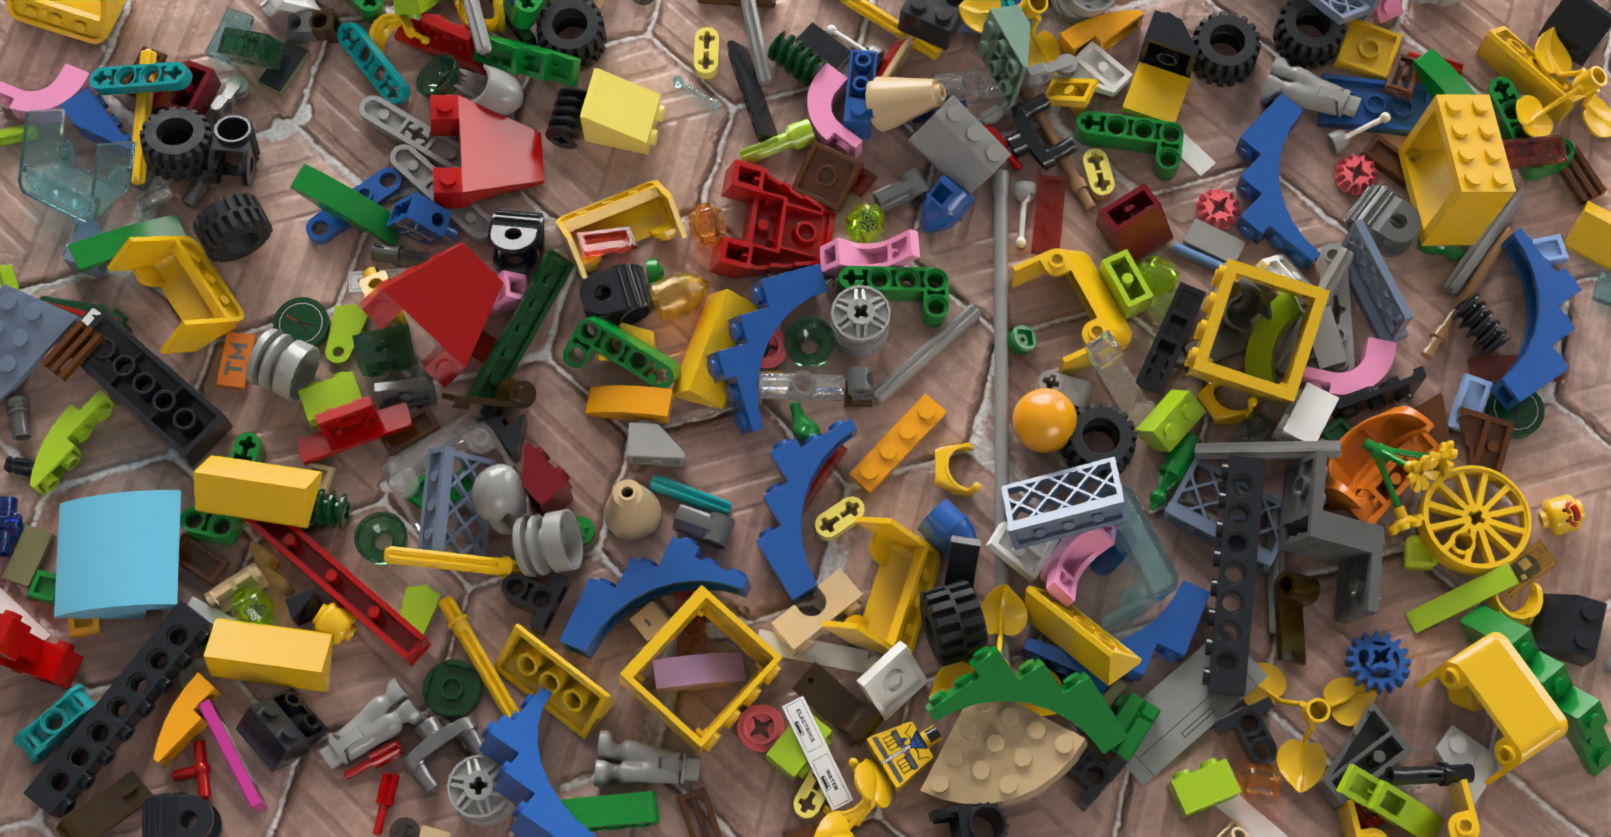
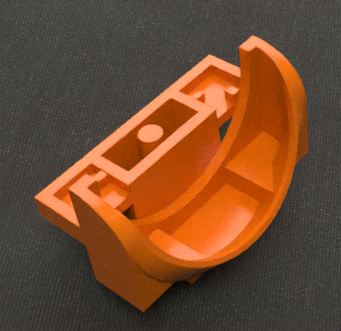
M1407 406L1386 408L1381 414L1368 418L1353 427L1339 440L1341 443V456L1339 458H1329L1328 474L1325 479L1324 489L1326 495L1325 503L1332 510H1345L1353 519L1375 524L1393 502L1380 470L1375 464L1376 460L1370 457V452L1362 448L1363 444L1370 438L1377 444L1381 442L1385 446L1393 448L1402 443L1396 449L1427 453V451L1438 452V443L1428 434L1435 425L1417 410ZM1395 455L1405 461L1420 460L1419 458ZM1389 461L1385 467L1397 497H1399L1410 484L1407 481V476L1410 473L1406 472L1404 467Z

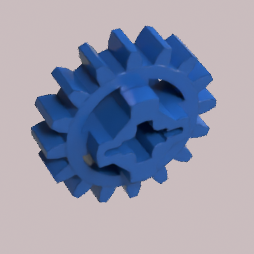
M1375 630L1372 637L1367 632H1363L1360 639L1356 637L1353 639L1351 646L1348 647L1345 653L1348 657H1346L1344 666L1351 667L1347 676H1355L1357 678L1354 684L1356 687L1361 684L1366 685V693L1371 688H1375L1377 695H1381L1385 688L1391 694L1395 687L1401 688L1405 679L1408 678L1411 672L1408 668L1412 660L1405 658L1409 652L1408 648L1400 649L1401 640L1398 639L1392 642L1390 640V633H1387L1383 638L1380 637L1378 630Z

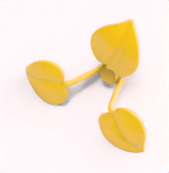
M964 0L958 6V11L962 20L970 29L982 34L983 25L989 10L1000 8L1001 0ZM1022 0L1017 5L1021 7L1028 19H1034L1030 30L1028 67L1041 62L1048 63L1057 60L1061 55V50L1053 34L1048 31H1041L1035 35L1038 23L1042 20L1040 14L1048 8V0Z
M1550 28L1539 37L1535 45V58L1541 69L1547 74L1555 73L1558 78L1576 76L1572 83L1573 90L1544 108L1534 96L1525 95L1521 97L1516 103V114L1520 124H1522L1524 131L1532 138L1542 139L1552 132L1554 125L1546 112L1573 95L1578 94L1586 96L1582 102V106L1585 108L1582 112V119L1587 129L1598 138L1610 137L1611 110L1602 99L1595 95L1600 92L1601 87L1607 84L1605 71L1599 66H1593L1588 70L1582 68L1577 71H1571V57L1557 37L1555 28Z
M1001 584L991 590L981 603L987 632L990 635L998 633L997 649L1001 654L1003 634L1008 636L1017 635L1024 629L1028 619V612L1024 602L1007 584ZM964 661L942 666L936 674L929 698L940 690L946 692L955 686L954 681L966 673L973 674L972 666ZM1048 669L1054 677V679L1056 680V682L1058 683L1059 687H1061L1062 683L1058 676L1053 671ZM1016 702L1043 717L1057 714L1049 709L1029 703Z
M1259 662L1257 664L1268 677L1242 700L1247 706H1250L1269 696L1274 705L1277 702L1281 705L1301 708L1300 715L1302 720L1308 724V729L1302 737V742L1291 739L1279 747L1276 764L1280 774L1296 792H1305L1319 781L1327 763L1323 746L1319 743H1308V739L1316 729V725L1326 721L1331 714L1333 719L1340 725L1353 727L1364 709L1371 703H1374L1377 697L1376 690L1371 688L1366 693V685L1361 684L1357 687L1354 685L1356 678L1341 677L1330 681L1323 689L1324 699L1314 698L1307 703L1303 700H1286L1280 698L1287 687L1283 672L1272 664Z
M867 758L864 759V761L857 765L854 773L855 786L860 795L869 801L868 806L849 823L838 812L827 814L817 827L814 837H855L850 832V829L875 807V804L881 809L889 806L892 799L891 785L884 771L875 762Z

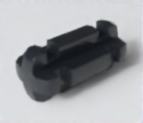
M9 456L5 460L4 470L8 473L14 472V474L31 476L35 461L32 462V459L19 457L13 459L12 456Z

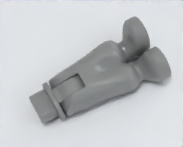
M1277 56L1263 87L1259 102L1269 104L1276 96L1284 94L1300 108L1334 116L1338 112V117L1344 114L1354 118L1362 98L1350 95V90L1323 80L1302 67H1290L1284 57Z
M394 677L388 682L385 695L373 698L355 718L340 729L334 737H330L328 739L330 743L319 751L333 770L341 763L348 764L379 744L397 736L402 731L404 723L409 722L418 726L426 719L418 707L410 700V696L402 684ZM401 704L396 710L390 713V709L393 708V706Z
M601 730L598 743V759L595 765L594 786L603 787L610 780H617V782L624 785L641 783L684 784L685 780L698 782L701 758L687 757L688 753L685 752L682 757V752L651 746L632 740H625L621 744H616L609 731ZM605 760H619L622 763L619 765L611 764Z

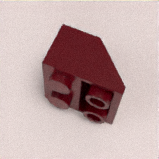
M190 60L181 62L192 73L190 85L183 90L156 92L153 97L152 113L157 115L159 110H170L169 107H176V109L188 107V111L194 109L199 112V115L205 116L222 85L214 69Z
M1146 183L1100 209L1095 223L1115 252L1119 253L1127 249L1134 262H1137L1174 238L1161 203Z
M528 442L524 446L522 485L528 503L544 517L545 513L562 510L574 500L571 492L573 487L568 481L570 480L569 475L560 466L554 468L549 462V455L540 446L535 449Z

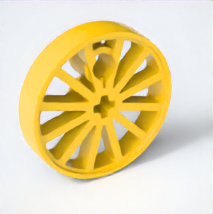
M1468 465L1453 468L1449 479L1443 478L1440 475L1424 491L1417 507V514H1422L1424 520L1421 521L1423 524L1417 528L1428 552L1443 566L1457 573L1470 576H1482L1506 563L1511 565L1524 550L1532 528L1530 508L1521 490L1505 475L1482 466ZM1466 477L1478 479L1474 500ZM1453 479L1457 484L1462 499L1446 486L1444 482ZM1487 482L1499 488L1500 491L1485 506H1482ZM1437 492L1452 507L1432 502L1431 497L1433 493ZM1504 495L1513 504V507L1489 512ZM1429 512L1448 517L1450 520L1430 524ZM1518 516L1520 527L1497 521V519ZM1456 530L1444 542L1443 546L1434 535V533ZM1497 532L1516 537L1518 542L1515 549ZM1455 540L1462 541L1466 546V550L1458 549L1455 546ZM1488 541L1504 554V559L1495 561ZM1476 544L1479 547L1484 564L1471 562Z

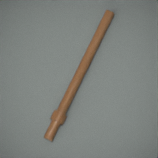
M1024 76L1020 91L1027 102L1036 96L1032 89L1025 88ZM1043 111L1034 116L1050 146L1060 142L1045 112ZM1067 156L1059 162L1070 181L1069 186L1073 194L1078 195L1087 212L1095 209L1096 205L1087 190L1089 186L1084 177L1079 176L1070 157Z
M1506 226L1440 325H1436L1430 333V340L1420 353L1424 359L1430 360L1438 347L1443 345L1450 336L1449 331L1457 320H1452L1451 318L1456 312L1452 308L1476 292L1504 250L1500 244L1515 232L1511 227Z

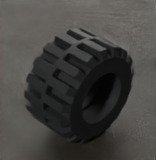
M557 0L555 3L552 1L547 3V10L542 8L539 13L540 18H537L536 32L540 47L581 59L580 70L583 65L587 68L592 66L591 61L595 60L597 62L601 58L600 53H604L605 43H607L604 20L599 8H595L594 3L590 0L587 3L585 0ZM569 27H579L585 30L576 39L568 40L558 36L561 31Z
M1288 0L1287 4L1281 9L1274 28L1273 41H1276L1274 46L1276 51L1281 50V57L1290 59L1289 64L1294 66L1295 63L1300 64L1299 67L1304 69L1306 65H1310L1311 69L1317 68L1319 63L1321 66H1324L1328 63L1329 59L1332 60L1336 56L1345 37L1347 26H1345L1346 23L1337 24L1307 0ZM1304 24L1314 26L1321 32L1322 36H1306L1297 26Z
M1220 11L1218 16L1212 13L1208 16V20L1203 18L1199 26H1196L1192 40L1199 52L1192 71H1198L1196 76L1200 80L1204 77L1209 85L1214 82L1217 83V87H1223L1224 84L1231 87L1235 85L1236 81L1240 84L1245 80L1246 76H1250L1259 56L1261 42H1259V32H1254L1256 26L1253 23L1248 24V18L1245 16L1239 18L1237 17L1238 13L1232 12L1231 15H1227L1226 11ZM1226 43L1232 46L1238 54L1224 56L1217 53L1211 45Z
M169 107L170 110H159L157 115L152 114L148 117L149 122L143 123V130H140L139 134L148 169L152 170L155 176L161 175L162 179L167 181L171 178L174 182H180V179L192 180V176L195 175L197 177L201 176L203 170H208V153L211 140L213 139L211 127L206 117L199 115V112L194 109L188 111V107H181V109Z
M249 193L229 195L213 202L204 208L193 222V230L207 257L214 262L234 261L253 253L266 243L265 241L270 238L273 231L272 225L258 199Z
M1102 402L1099 407H1096L1095 403L1088 404L1086 410L1083 406L1077 410L1075 430L1068 439V444L1062 450L1063 458H1067V466L1072 468L1073 466L1076 467L1115 456L1119 474H1122L1126 466L1129 465L1137 445L1135 443L1137 432H1133L1135 425L1133 421L1127 422L1129 415L1125 411L1121 414L1118 413L1119 407L1115 405L1112 406V409L1107 408V403ZM1092 431L1104 432L1112 438L1115 449L1102 454L1093 452L1085 445L1083 436ZM1111 468L1101 470L1096 476L1105 479L1112 470Z

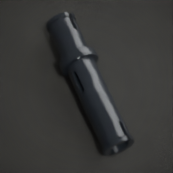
M1438 762L1432 766L1387 767L1384 772V778L1386 782L1393 786L1437 784L1442 787L1449 786L1451 783H1457L1463 779H1467L1468 783H1472L1475 779V770L1472 764L1469 763L1449 765L1447 762Z

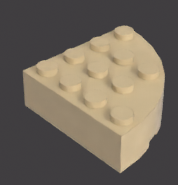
M1015 702L979 703L963 708L920 791L929 798L951 806L967 804L976 806L979 802L984 804L988 801L990 804H997L998 808L1019 804L1041 794L1065 775L1077 763L1088 746V742L1084 737Z

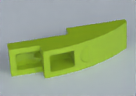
M100 389L80 410L70 404L57 419L43 441L37 454L30 480V486L42 497L57 487L60 478L67 471L74 469L78 465L80 458L84 455L77 448L78 444L85 442L90 437L92 430L111 415L115 404Z
M1349 764L1336 789L1340 794L1370 810L1384 821L1412 837H1436L1444 822L1442 817L1413 797L1353 764Z

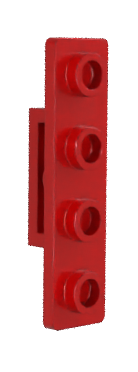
M425 12L420 21L413 18L410 19L416 32L423 36L427 35L430 38L428 44H422L421 40L416 37L409 38L405 34L402 25L398 27L394 34V38L398 42L465 70L481 75L487 74L483 68L484 64L473 60L474 43L470 28L466 25H456L439 14L432 15Z
M367 396L315 415L317 425L321 431L300 438L297 442L302 462L307 465L411 428L413 423L406 402H401L378 411L371 397Z

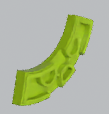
M1283 292L1271 302L1272 318L1267 320L1262 314L1259 317L1249 338L1245 356V374L1278 384L1276 378V358L1274 354L1278 341L1283 338L1292 323L1304 314L1297 297ZM1254 397L1257 399V405L1264 401L1263 399Z

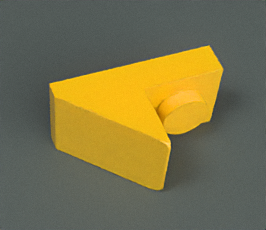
M1052 78L1045 94L1051 106L1069 107L1078 118L1088 106L1099 82L1097 79Z

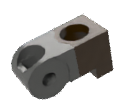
M333 8L293 13L288 17L287 39L298 44L326 40L330 44L339 43L337 31L341 25V20Z
M853 367L848 369V380H843L844 408L873 407V370L869 367Z

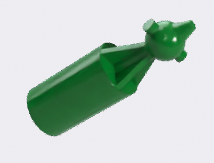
M1188 432L1174 449L1168 452L1158 470V489L1153 490L1149 496L1150 510L1154 511L1158 506L1164 505L1167 500L1166 492L1180 484L1195 458V444L1203 443L1196 435Z

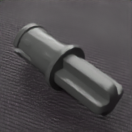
M374 243L371 249V259L373 261L393 263L396 267H400L401 264L417 266L428 261V254L426 252L404 249L403 245L389 246Z

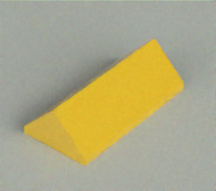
M1505 26L1489 30L1476 51V54L1501 76L1509 78L1515 88L1522 94L1537 98L1543 108L1573 90L1572 83L1565 77L1558 78L1555 73H1545L1537 63L1535 51ZM1575 94L1546 113L1558 124L1586 96Z
M1587 201L1565 240L1564 246L1611 271V212Z
M729 289L708 295L681 364L680 378L674 383L672 388L674 398L721 410L724 409L728 399L725 392L726 383L725 380L714 383V379L710 376L707 369V355L736 346L735 341L731 339L729 334L728 320L756 311V305Z
M211 455L193 472L195 510L308 528L323 473Z
M1029 585L1026 588L1025 606L1028 612L1027 621L1106 685H1111L1142 661L1140 657L1074 605L1070 604L1068 607H1065L1058 600H1054L1047 590Z
M217 618L209 637L204 659L211 677L328 692L334 634Z
M516 624L494 665V669L526 695L531 693L535 696L542 686L552 692L543 708L585 740L614 705L611 695L521 625Z

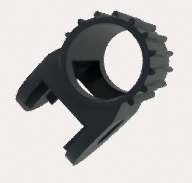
M232 113L230 116L224 115V118L218 119V122L214 125V131H212L213 139L211 140L208 153L210 184L218 185L221 184L222 175L242 176L243 186L252 187L257 171L256 163L259 161L258 155H260L253 124L248 121V117L244 118L241 114L234 115ZM226 152L242 153L240 166L229 164L225 157Z
M499 208L494 212L488 229V244L492 246L493 266L498 273L505 270L527 276L536 269L540 251L545 249V221L542 212ZM518 256L523 261L518 264H511L508 262V259Z
M622 263L610 266L604 271L590 275L583 282L580 289V298L584 306L586 318L597 315L604 317L617 326L621 323L632 325L645 319L655 309L643 267L639 266V264Z
M169 792L152 796L143 801L142 837H219L221 834L222 818L220 813L214 806L199 796L186 795L185 792ZM197 818L196 824L189 828L190 822Z
M989 801L984 804L979 802L976 806L967 804L945 807L928 813L929 821L933 822V824L949 823L951 837H979L972 826L973 817L987 820L993 828V837H1006L1008 835L1006 830L1010 827L1007 824L1008 816H1005L1003 813L1004 809L998 808L997 804H990Z

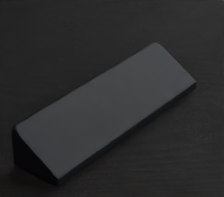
M729 40L727 43L728 57L758 143L777 136L778 134L761 85L758 83L749 51L745 46Z

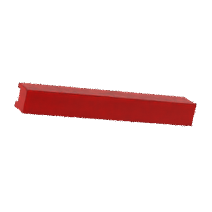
M241 518L245 524L334 601L346 608L355 616L356 620L408 665L413 667L432 646L426 636L299 527Z

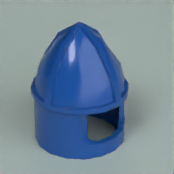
M943 174L931 191L926 193V198L922 205L921 223L923 231L925 233H934L953 227L956 223L962 221V217L976 199L962 186Z
M948 499L939 503L917 528L935 549L946 556H949L952 535L977 539L975 528L968 516L964 515Z

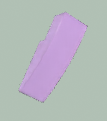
M742 653L696 654L652 661L658 694L682 690L692 692L747 683Z

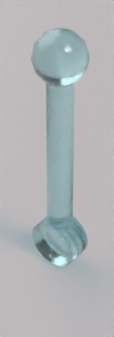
M681 76L673 78V85L675 87H683L708 102L713 109L720 108L721 102L719 99H712L688 85Z

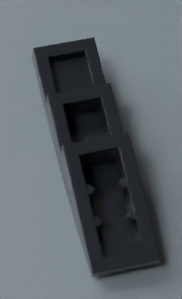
M1180 281L1135 384L1162 394L1207 292Z

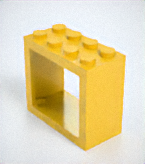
M1436 94L1398 149L1411 205L1418 211L1421 217V228L1418 233L1421 246L1474 245L1515 194L1516 189L1490 95Z
M1229 258L1224 265L1220 264L1218 269L1216 268L1211 285L1216 287L1214 292H1210L1209 296L1207 295L1202 312L1207 314L1205 320L1201 319V322L1198 323L1193 337L1198 342L1196 347H1192L1189 350L1184 366L1189 367L1187 375L1287 407L1295 401L1330 291ZM1239 279L1307 300V306L1280 384L1212 363L1213 359L1209 358L1233 282H1239Z
M701 585L620 673L619 683L697 754H700L703 749L709 752L720 740L721 734L719 732L723 727L729 730L740 718L742 712L739 709L743 705L749 708L762 691L759 687L763 683L768 686L778 676L779 671L782 669L779 666L782 656ZM698 615L699 617L705 616L756 662L754 666L758 670L709 726L703 731L698 727L693 732L641 684L645 680L642 675L653 664L652 661L658 659Z

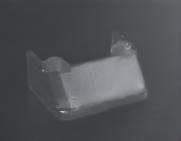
M468 413L390 457L382 465V476L418 537L420 526L405 500L416 494L419 489L420 482L418 477L426 473L429 448L450 446L454 447L455 451L460 452L469 448L477 454H484L495 449L503 464L511 466L517 472L515 465L496 434L479 414Z

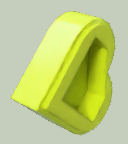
M1411 535L1406 539L1403 544V569L1427 571L1437 565L1438 561L1428 552L1419 535Z

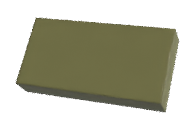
M26 525L2 575V579L30 588L37 569H41L56 536L53 533Z

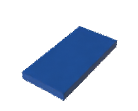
M1322 73L1321 79L1351 91L1350 95L1362 99L1354 118L1344 114L1338 117V112L1336 116L1318 112L1317 126L1355 130L1379 118L1381 113L1387 112L1391 116L1389 122H1381L1363 132L1408 136L1431 103V96L1425 85L1415 84L1410 101L1408 102L1404 100L1405 96L1403 95L1395 98L1393 97L1394 93L1390 91L1388 95L1382 94L1387 82L1386 80ZM1393 81L1392 84L1397 85L1398 82ZM1404 83L1403 87L1408 89L1410 83Z

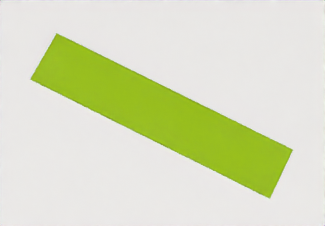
M1506 563L1405 614L1415 633H1418L1519 584V581L1509 563Z

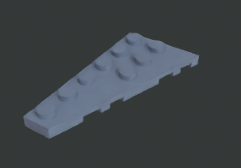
M3 284L0 290V407L2 405L1 402L10 392H14L39 366L46 353L64 338L63 335L71 326L76 325L82 319Z

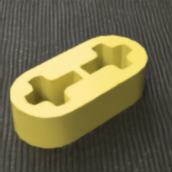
M702 28L695 35L694 68L697 76L702 79L715 77L719 70V35L713 28ZM707 37L711 40L709 49L704 47V41ZM704 58H709L710 65L708 69H703Z
M1092 148L1087 150L1083 156L1082 170L1089 186L1088 191L1091 197L1098 201L1107 200L1112 196L1115 187L1108 157L1101 149ZM1091 158H1095L1099 162L1097 171L1094 164L1090 163ZM1098 178L1101 179L1102 185L1106 186L1105 191H1101V188L1097 187Z
M854 496L847 497L820 514L815 521L816 535L821 540L832 541L858 524L855 522L857 516L854 517L852 514H848L844 518L841 516L846 513V506L850 505L851 508L857 506V516L864 517L865 507L863 502ZM835 520H838V522H836L833 525V532H829L828 530H821L823 528L822 522L826 521L828 524H830Z
M812 769L809 771L793 802L796 816L803 820L816 818L826 801L821 787L818 791L814 789L816 778L813 777L815 774ZM810 794L814 795L812 806L815 809L813 811L808 809L806 813H803L799 802H806Z

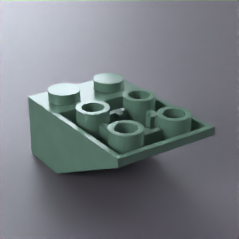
M1019 5L990 9L983 25L980 40L977 43L979 57L984 61L989 75L995 80L1000 94L1004 96L1010 107H1013L1028 68L1030 22Z

